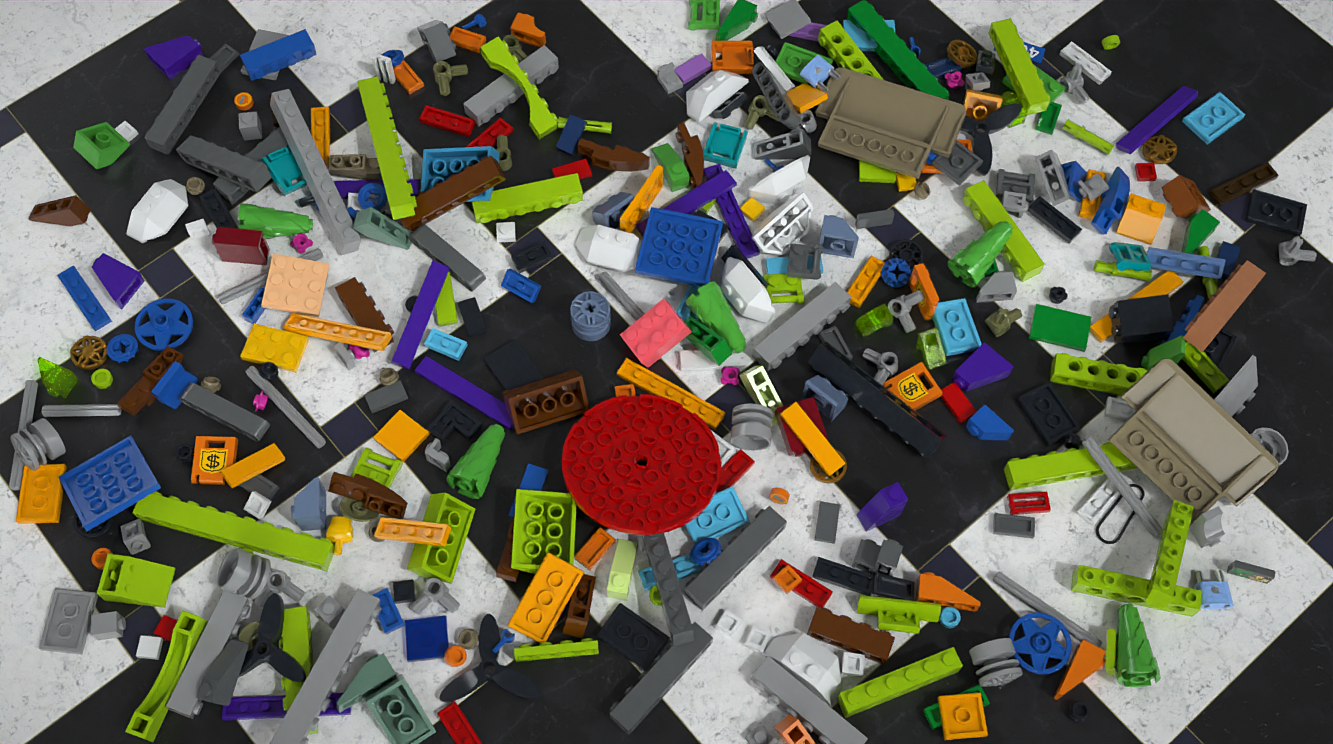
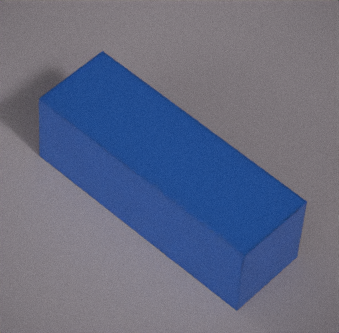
M262 287L242 314L244 320L253 325L254 323L256 324L266 309L261 306L265 288Z

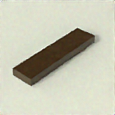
M1267 162L1210 190L1209 194L1220 207L1253 191V189H1257L1277 179L1279 175Z

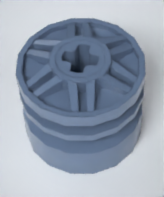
M593 291L583 292L576 296L570 307L572 330L582 340L597 341L603 338L609 332L611 326L608 300L600 293Z

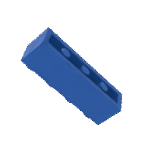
M306 29L243 53L240 57L251 81L285 67L295 65L302 60L310 59L317 54L314 43Z

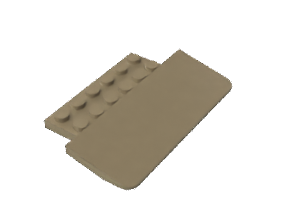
M846 68L835 69L841 75V78L835 80L832 76L830 77L826 86L828 87V91H826L828 99L819 103L816 110V116L828 119V123L818 141V147L919 179L930 152L946 158L950 157L966 116L965 106Z
M1170 359L1158 361L1120 396L1135 412L1108 440L1172 501L1177 500L1194 506L1191 518L1193 521L1201 514L1207 512L1223 495L1237 507L1261 487L1278 469V461Z

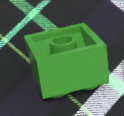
M104 122L76 131L73 148L96 169L112 165L129 147L130 143L111 125Z

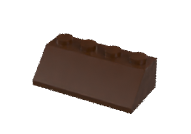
M576 370L502 392L506 409L516 434L571 418L589 410L583 378Z

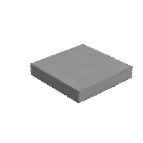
M789 0L765 13V18L781 39L811 23L810 18L796 0Z

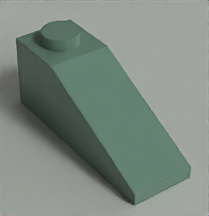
M372 207L357 212L353 229L366 237L406 250L410 248L411 240L409 235L412 233L411 231Z
M384 653L379 656L373 655L363 665L338 700L337 708L339 713L365 699L366 696L396 678V673Z

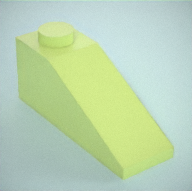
M754 366L741 373L739 376L756 404L770 408L773 411L772 426L777 424L774 412L778 407H782L783 404L764 367Z
M618 539L607 587L608 598L628 600L638 542Z

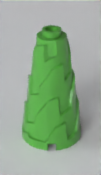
M240 203L238 218L240 225H238V228L262 231L265 239L294 236L295 234L309 233V230H313V219H309L307 215Z
M1000 221L991 229L986 230L976 241L973 240L964 249L958 251L947 262L951 272L957 278L961 276L963 278L961 282L976 287L1012 235V225L1007 221Z
M713 281L697 290L698 293L696 295L693 293L686 300V306L698 317L703 325L724 338L733 353L739 354L746 349V339L739 329L740 326L733 316L732 309L717 282Z
M498 424L490 425L449 472L446 478L448 484L453 489L455 486H458L460 488L458 493L472 499H479L484 494L491 472L497 461L496 458L499 454L500 446L505 437L502 426Z
M1129 603L1121 605V608L1118 609L1117 682L1121 685L1122 681H1124L1125 687L1151 685V679H1155V683H1157L1161 679L1156 657L1153 656L1138 609Z

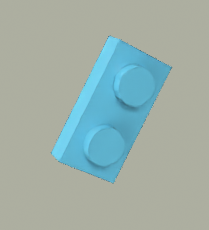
M434 328L424 343L425 347L458 361L468 346L466 341Z

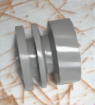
M751 403L734 407L730 443L737 448L753 451L770 447L772 430L770 428L773 422V411L766 406Z
M44 418L30 424L31 434L26 429H21L20 435L14 433L10 437L18 457L32 471L39 469V464L42 466L46 465L45 455L49 459L54 460L66 452L59 434Z
M1259 428L1250 434L1278 461V466L1287 459L1289 453L1288 444L1278 431L1271 428Z
M234 547L226 554L217 575V586L230 592L237 591L238 595L253 600L258 597L267 583L271 570L270 560L256 554L251 556L250 552Z
M1010 638L988 641L973 647L969 651L973 665H984V667L976 671V675L982 677L978 680L981 687L1003 685L1023 675L1022 669L1016 668L1020 664L1017 659L1008 660V658L1016 653Z

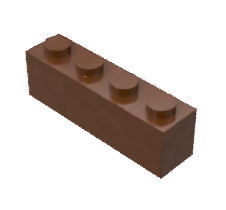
M353 277L335 287L339 299L357 326L390 332L391 335L394 334L390 324L386 325L384 323L385 317L381 310L377 311L375 309L376 303L372 296L366 295L365 292L367 290L362 281L358 282ZM393 337L391 338L388 345L394 342Z
M816 607L807 635L851 653L865 655V658L882 665L886 664L895 639L888 631L872 629L867 623H856L848 616L835 615L831 610L823 607L820 609Z

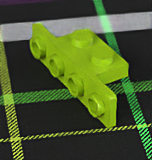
M863 595L859 596L857 605L858 614L877 616V626L880 630L919 634L920 621L938 622L941 612V604Z

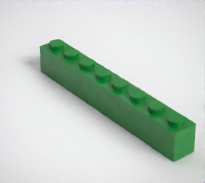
M862 0L848 9L847 20H850L858 29L868 33L866 34L868 40L873 39L878 46L874 48V51L907 88L946 100L949 99L948 90L939 84L937 78L927 70L926 65L917 59L913 51L909 50L904 40L896 35L894 29L886 24L881 15H878L872 4Z

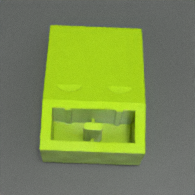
M108 554L97 594L104 601L165 608L176 568L129 556Z

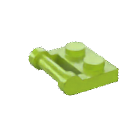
M787 274L763 275V278L769 284L766 291L771 299V304L794 302L804 304L801 278L787 277ZM796 293V295H785V296H772V295H771V294Z
M366 447L351 477H354L357 473L375 480L390 489L397 473L402 468L403 461L399 459L393 460L375 453L372 449ZM371 459L384 465L390 466L391 469L389 471L387 469L368 463L367 461Z

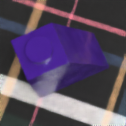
M188 35L144 49L149 61L170 80L188 68L198 55L203 56L201 44Z
M102 253L92 265V269L121 310L145 282L140 272L105 253Z
M984 342L955 371L952 381L960 389L967 392L1008 377L1014 366Z
M897 482L880 490L857 513V517L867 532L901 516L908 498Z

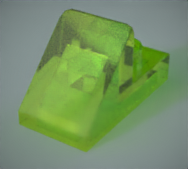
M938 328L919 333L916 347L923 353L926 368L930 370L947 364Z

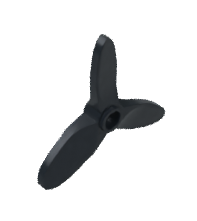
M1014 103L1006 105L980 121L967 115L965 116L960 130L972 135L974 138L973 153L983 160L982 165L977 169L980 175L986 176L992 165V144L989 134L1004 129L1016 120L1020 115L1021 105ZM977 129H982L985 132H979Z
M277 593L271 594L264 604L258 626V642L254 648L246 652L239 677L267 661L283 677L298 683L306 680L303 667L292 655L279 648L278 643L284 622V601Z
M487 614L482 619L479 630V652L482 661L479 666L465 672L449 683L442 690L439 699L444 703L456 701L472 693L487 681H494L507 692L526 699H535L539 697L540 692L537 685L523 673L513 668L499 665L500 650L497 653L493 652L495 646L500 642L499 628L494 616ZM489 665L495 667L492 673L484 672V669Z

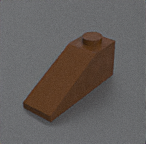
M74 195L35 205L28 219L35 222L71 227L84 224L88 219L91 209Z
M583 574L571 595L565 616L563 634L583 638L589 619L596 580L595 576Z

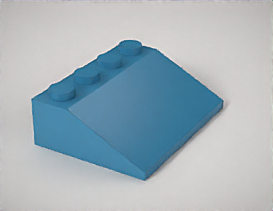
M492 146L423 149L421 192H427L435 184L445 182L450 176L463 172L466 167L479 163L484 157L492 156L499 163V152ZM494 187L467 202L490 201Z

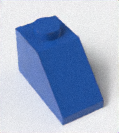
M986 405L979 409L966 425L970 434L977 436L980 440H1008L1014 432L1008 424Z

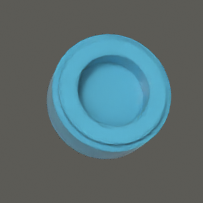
M954 607L944 608L939 616L941 625L949 629L956 627L961 619L959 611Z

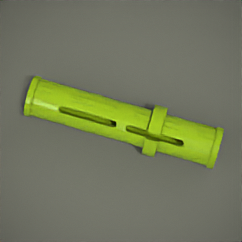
M559 117L558 128H564L568 118ZM585 120L587 124L584 131L611 134L612 122Z
M1067 119L1062 127L1063 130L1075 135L1076 139L1080 138L1107 153V155L1110 154L1115 146L1114 144L1086 130L1085 126L1081 127Z
M1207 246L1198 247L1199 249H1196L1197 255L1210 257ZM1203 276L1202 282L1206 287L1208 299H1210L1218 290V279Z
M1096 260L1094 264V272L1110 274L1113 277L1117 275L1147 282L1152 277V270L1136 271L1127 268L1124 271H1120L1117 269L1116 262L1114 261L1110 263Z

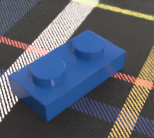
M511 268L507 269L501 284L502 287L531 303L536 301L541 289L540 284Z
M388 588L373 594V596L380 599V607L382 609L378 619L385 634L387 635L405 626Z

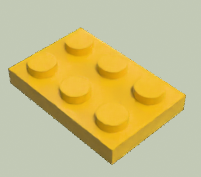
M254 323L240 357L242 360L262 365L266 362H272L279 369L296 373L309 338L305 335Z

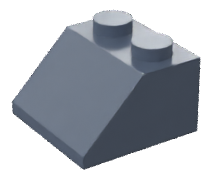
M625 192L612 195L608 201L594 208L592 211L593 222L596 225L613 229L618 228L621 216L635 196Z
M824 215L819 244L823 246V253L854 259L859 236L843 218L835 215Z
M817 375L805 383L802 399L814 397L819 413L832 422L846 407L848 398L845 393L835 389L827 379Z
M319 477L314 478L294 498V506H291V517L295 519L296 525H299L302 531L326 529V490Z

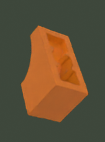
M517 13L510 28L511 35L516 36L518 41L538 47L545 45V32L535 26L534 17L528 14Z

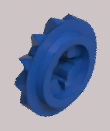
M389 50L382 54L391 58L393 67L400 65L404 60V54L401 50Z
M377 183L366 184L358 194V201L363 209L372 207L377 211H381L386 206L388 200L385 188ZM370 191L375 196L378 195V197L376 198L377 204H375V202H373L372 200L368 201V199L371 198V194L369 193Z
M899 258L889 259L883 265L881 271L884 282L895 288L904 286L911 276L910 265L905 260ZM896 267L898 268V271L904 272L898 275L897 280L895 274L890 273L891 271H894Z
M129 334L117 335L107 345L108 356L118 363L122 361L128 362L130 358H135V353L139 351L137 340ZM121 344L126 347L124 354L121 352Z
M715 538L702 539L692 547L690 557L695 564L699 563L701 566L706 562L710 564L711 560L717 559L716 555L721 554L720 548L722 546Z

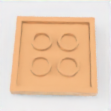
M273 253L261 306L263 308L319 318L330 264Z

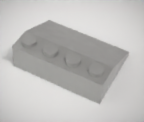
M1254 355L1250 357L1214 399L1231 417L1234 413L1239 415L1245 408L1243 403L1245 401L1249 403L1256 395L1253 391L1258 386L1257 362Z

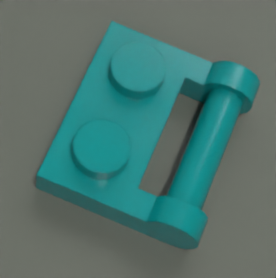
M1113 242L1109 245V250L1114 254L1117 261L1116 266L1118 270L1124 271L1127 268L1136 271L1150 270L1151 263L1143 245ZM1121 252H1124L1127 259L1123 258Z

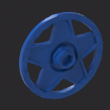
M160 299L151 302L140 311L135 321V333L139 341L145 347L156 351H164L168 346L171 348L178 347L189 337L193 328V316L189 308L175 299ZM162 304H174L166 311H164L158 306ZM184 310L188 316V325L179 321ZM148 312L150 321L140 326L142 318ZM172 335H183L177 341L169 344ZM155 336L156 345L148 343L142 337Z
M1029 613L1019 618L1010 630L1009 638L1012 640L1016 651L1013 658L1017 659L1020 663L1019 665L1027 671L1035 674H1051L1061 669L1067 663L1072 649L1071 638L1065 626L1055 617L1045 613ZM1032 618H1042L1051 622L1041 628ZM1021 624L1025 637L1014 641L1015 631ZM1060 630L1065 638L1066 648L1056 641ZM1017 653L1029 654L1033 667L1025 663ZM1048 658L1062 660L1055 667L1045 669Z

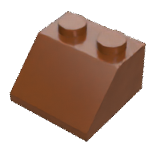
M1178 175L1161 187L1164 192L1163 197L1173 206L1171 210L1176 217L1188 219L1193 213L1198 214L1202 209L1207 212L1211 210L1194 181Z

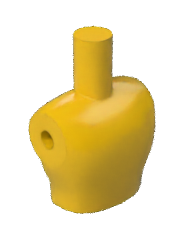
M336 516L331 518L326 538L335 543L334 555H342L343 543L353 542L354 529L351 519Z

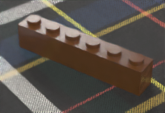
M492 156L484 157L479 163L466 167L463 172L450 176L445 182L435 184L427 192L419 193L415 198L417 207H414L415 215L400 218L404 228L414 231L421 224L431 222L505 181L506 178L498 161Z

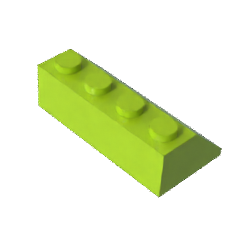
M447 493L432 494L422 522L448 524L451 527V531L445 547L415 543L407 570L421 577L436 578L441 582L451 584L475 508Z

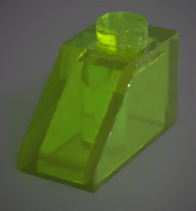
M39 357L37 361L42 383L48 389L47 393L54 397L59 395L66 399L79 379L72 371Z

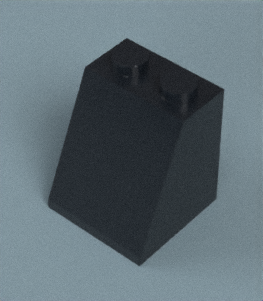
M1169 294L1120 300L1110 306L1111 334L1114 336L1115 343H1157L1174 331Z

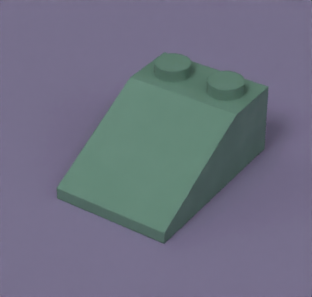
M402 674L365 697L367 705L392 744H418L436 732Z

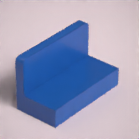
M1077 161L1061 164L1069 194L1077 202L1082 201L1083 196L1078 191L1080 188L1078 182L1080 180L1083 183L1085 182L1087 172Z
M175 361L151 392L158 401L173 409H177L181 404L179 398L191 382L196 384L198 379L186 372L182 365Z

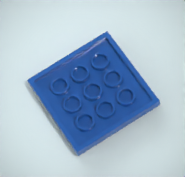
M651 207L635 267V274L699 287L708 284L723 221Z
M131 435L59 476L86 531L91 530L161 488Z

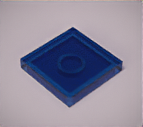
M446 615L405 620L408 663L444 658L445 652L449 648Z

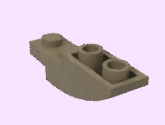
M366 154L330 155L328 167L330 173L362 180H383L377 158H367Z

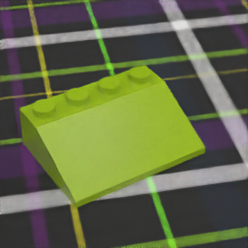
M516 489L512 569L536 574L547 552L574 565L576 503L569 493Z

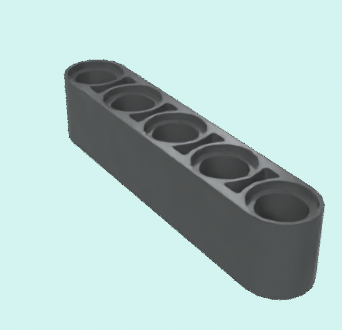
M763 62L757 63L752 69L753 76L777 119L789 129L797 128L801 118L786 91Z
M421 224L409 235L412 243L433 261L450 267L449 272L451 276L469 291L473 292L486 280L484 273L427 225Z
M192 382L179 398L185 405L256 442L262 439L270 427V424L263 418Z

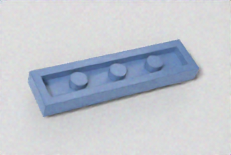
M1148 247L1147 256L1152 268L1221 279L1225 259Z

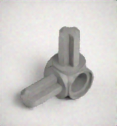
M1076 63L1072 70L1060 79V84L1066 87L1064 92L1074 93L1079 102L1084 104L1089 100V96L1082 88L1084 84L1081 75L1083 66Z
M809 110L803 113L798 112L801 118L800 124L790 132L803 129L805 133L813 132L817 124L812 112Z
M1295 236L1290 242L1280 243L1278 246L1279 262L1285 266L1293 265L1298 260L1315 261L1316 252L1301 250L1300 246L1303 244V239H1300L1299 236Z
M920 290L908 296L902 295L891 300L888 304L889 313L895 316V318H899L906 333L916 329L909 312L913 305L924 300V294ZM897 303H900L901 310L898 309Z
M869 348L865 349L863 358L877 364L878 372L874 379L883 385L888 377L897 373L898 358L892 352L880 354Z
M274 571L269 574L267 583L255 599V603L260 607H264L267 598L271 594L282 592L299 602L305 592L290 582L291 578L285 572ZM276 574L282 577V583L279 586L273 583V577Z
M436 578L429 579L422 589L424 593L411 605L412 610L418 615L432 601L436 603L441 602L451 613H454L460 607V603L448 593L449 588ZM435 584H439L440 590L432 594V587Z

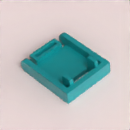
M714 122L703 152L704 160L736 169L748 131L744 130L743 136L740 137V128L721 124L719 131H717L718 123ZM713 154H718V155H721V156L729 157V159H728V158H724V157H720V156H717V155H713Z
M289 146L288 149L283 147L268 154L267 158L262 157L260 159L261 162L267 165L271 178L284 196L307 186L306 180ZM302 177V181L292 185L291 181Z

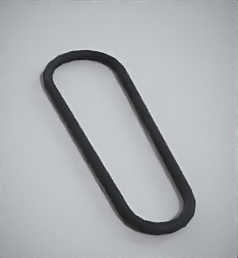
M1130 484V487L1140 489L1142 494L1140 500L1142 501L1145 496L1143 488L1137 484ZM1122 495L1118 497V499L1111 506V508L1104 515V517L1101 519V521L1098 523L1096 527V534L1098 538L1106 544H1114L1120 540L1135 514L1133 510L1126 524L1121 530L1119 536L1115 540L1107 541L1100 536L1099 528L1101 524L1108 517L1111 511L1115 508L1118 502L1122 499Z

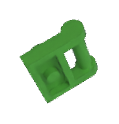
M689 0L691 13L688 28L693 31L697 29L719 30L720 0ZM699 5L703 6L702 20H697Z

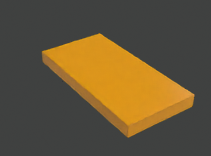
M657 164L621 216V231L632 233L636 224L639 223L663 188L662 166Z
M547 552L507 625L539 643L546 642L584 571Z

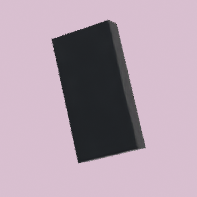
M473 297L457 302L469 337L486 332L487 328L476 298Z
M877 573L875 574L874 594L891 599L914 601L915 582Z

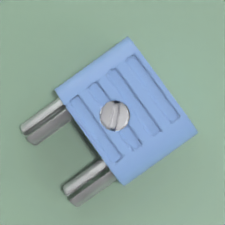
M820 55L815 56L800 72L801 77L814 88L818 87L823 92L828 91V87L823 82L830 75L835 80L841 78V75L834 70V67Z
M1222 570L1215 571L1217 581L1207 582L1204 581L1202 571L1195 572L1197 579L1195 587L1197 590L1202 591L1201 609L1217 610L1233 606L1229 585L1224 580Z

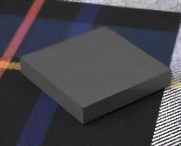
M956 140L950 157L946 158L939 155L933 160L932 165L960 186L982 165L983 160Z

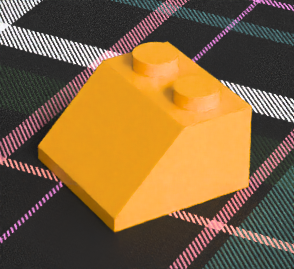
M967 89L963 106L966 108V115L978 121L984 120L988 115L1001 107L1002 96Z
M1131 193L1120 218L1116 234L1151 245L1162 221L1166 205Z

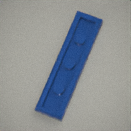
M74 265L57 275L95 331L112 322Z

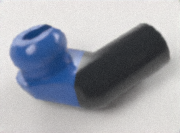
M313 195L299 199V205L302 208L314 205L320 211Z

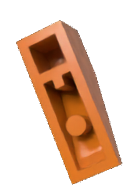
M925 572L920 574L917 579L915 601L941 604V607H954L975 612L980 607V601L941 576Z
M1083 639L1077 645L1053 698L1058 700L1097 670L1101 671L1106 662V659H1104L1106 651Z
M790 714L773 727L785 744H815L800 721Z

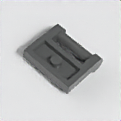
M998 169L996 197L1003 198L1004 191L1026 194V201L1032 203L1035 174L1029 173V175Z
M790 243L787 277L820 279V261L823 246L821 244H814L812 246ZM808 254L814 255L812 270H807Z

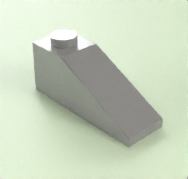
M1049 150L1036 156L1035 159L1052 205L1056 206L1070 200L1064 171L1058 155L1053 150Z

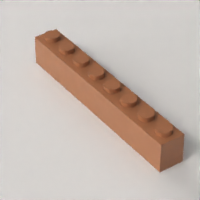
M1248 260L1243 266L1239 264L1185 328L1187 333L1183 339L1203 352L1266 273Z

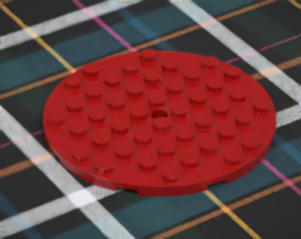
M640 394V396L630 397L622 395L595 405L585 412L584 416L573 425L565 440L562 453L564 482L577 506L599 524L627 534H660L675 530L691 522L712 501L721 476L722 462L719 446L707 424L696 413H691L683 408L682 404L656 395ZM638 460H645L647 464L644 467V465H638L636 462Z

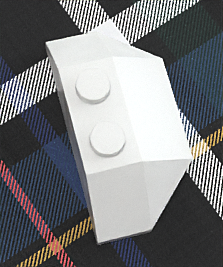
M724 70L710 72L686 92L687 115L700 122L746 85L749 80L741 75Z
M809 155L795 160L765 177L756 185L749 187L748 198L752 197L758 202L775 205L786 201L793 194L802 192L805 187L810 162Z
M172 179L154 183L132 210L126 233L127 236L145 243L147 240L166 234L188 207L186 187Z
M804 192L780 205L755 228L752 239L762 252L783 256L790 250V243L797 244L808 234L811 212H813L814 207Z
M594 225L581 229L576 247L587 263L625 272L635 269L642 240L632 233L602 225Z
M729 257L721 273L720 288L723 295L726 296L741 316L769 323L776 310L771 304V299L765 287L743 261Z
M805 632L774 638L762 654L765 658L768 656L828 705H831L842 689L838 657Z

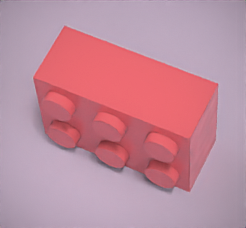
M663 298L622 332L620 336L639 361L649 368L692 331L672 305Z

